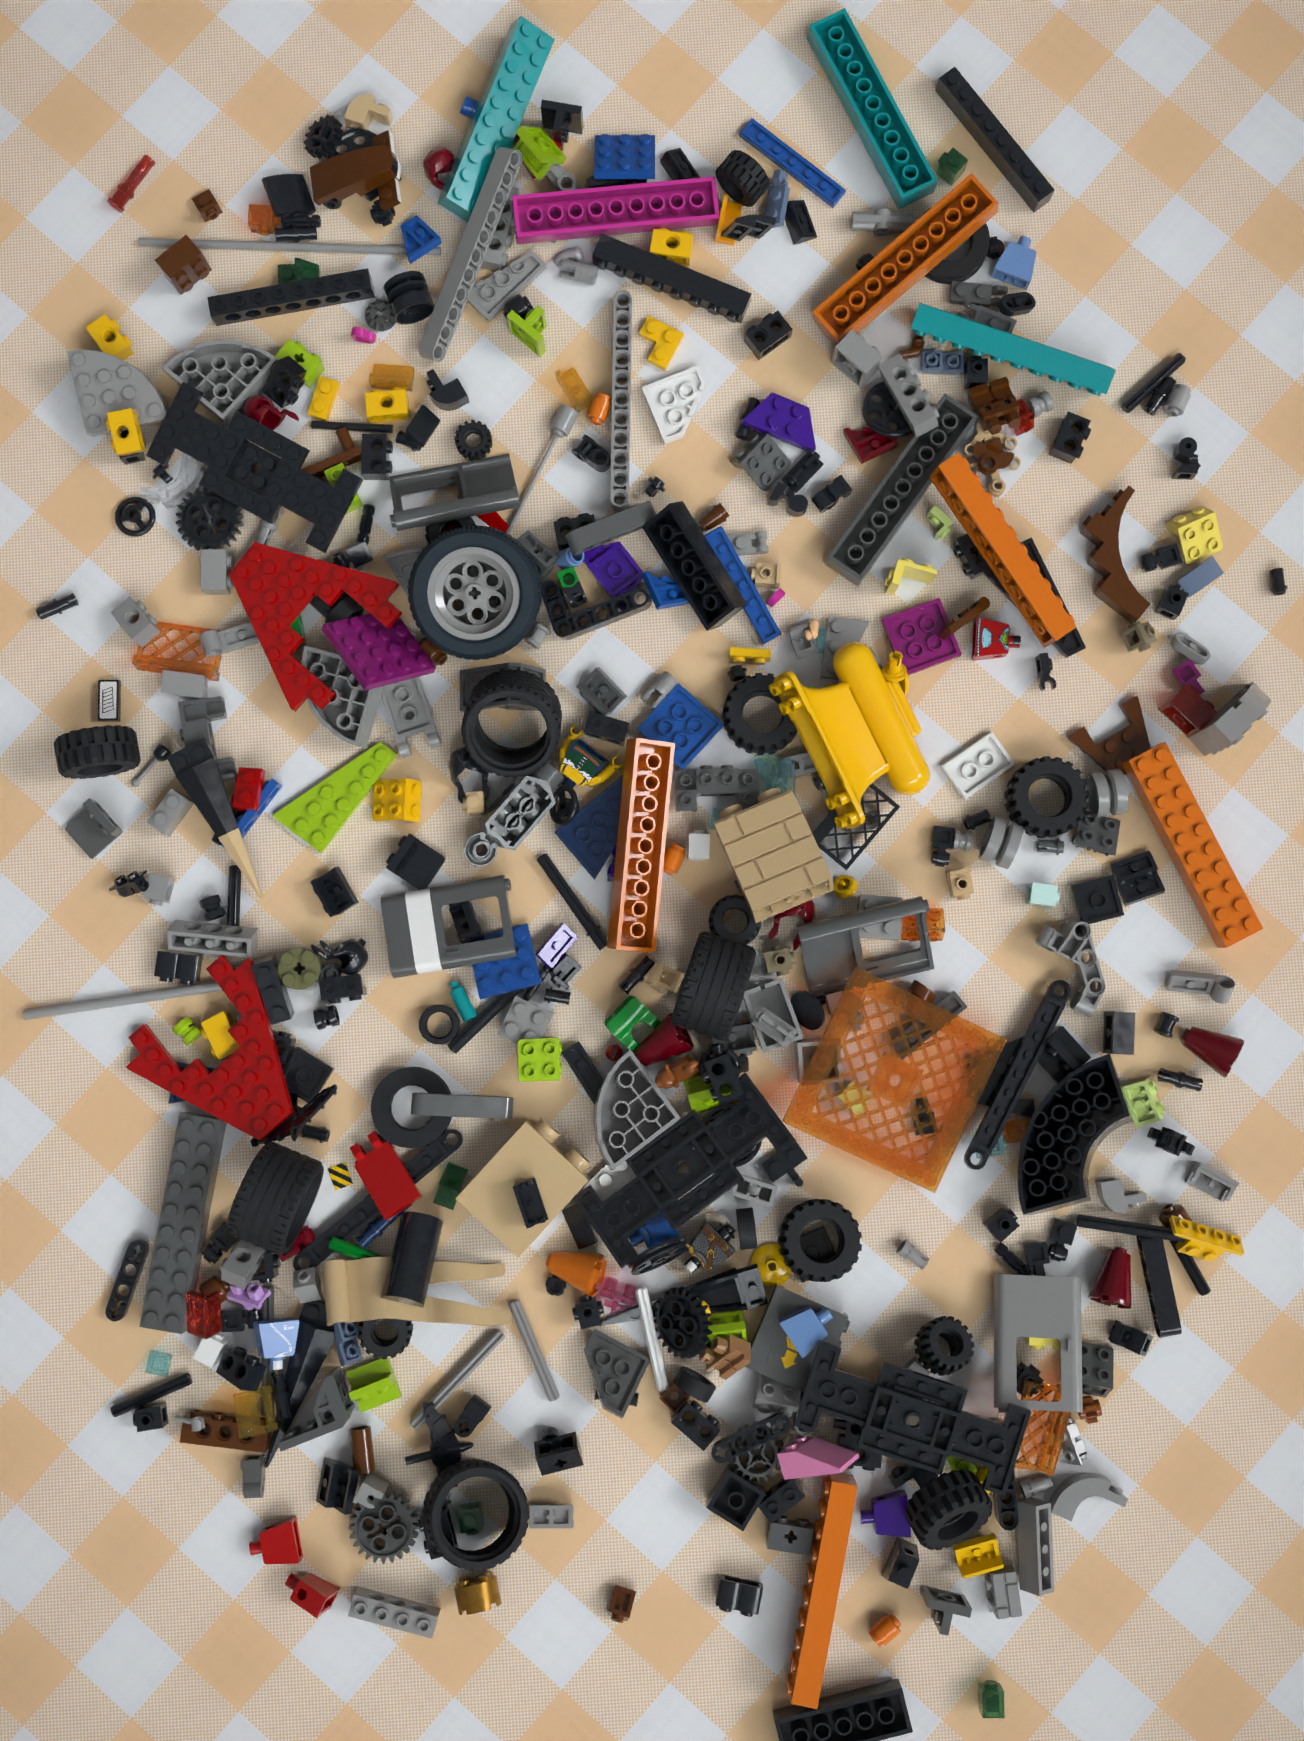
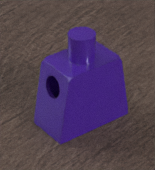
M905 1490L872 1497V1509L860 1510L861 1524L873 1523L874 1531L877 1535L911 1537L910 1525L905 1517V1507L908 1502Z

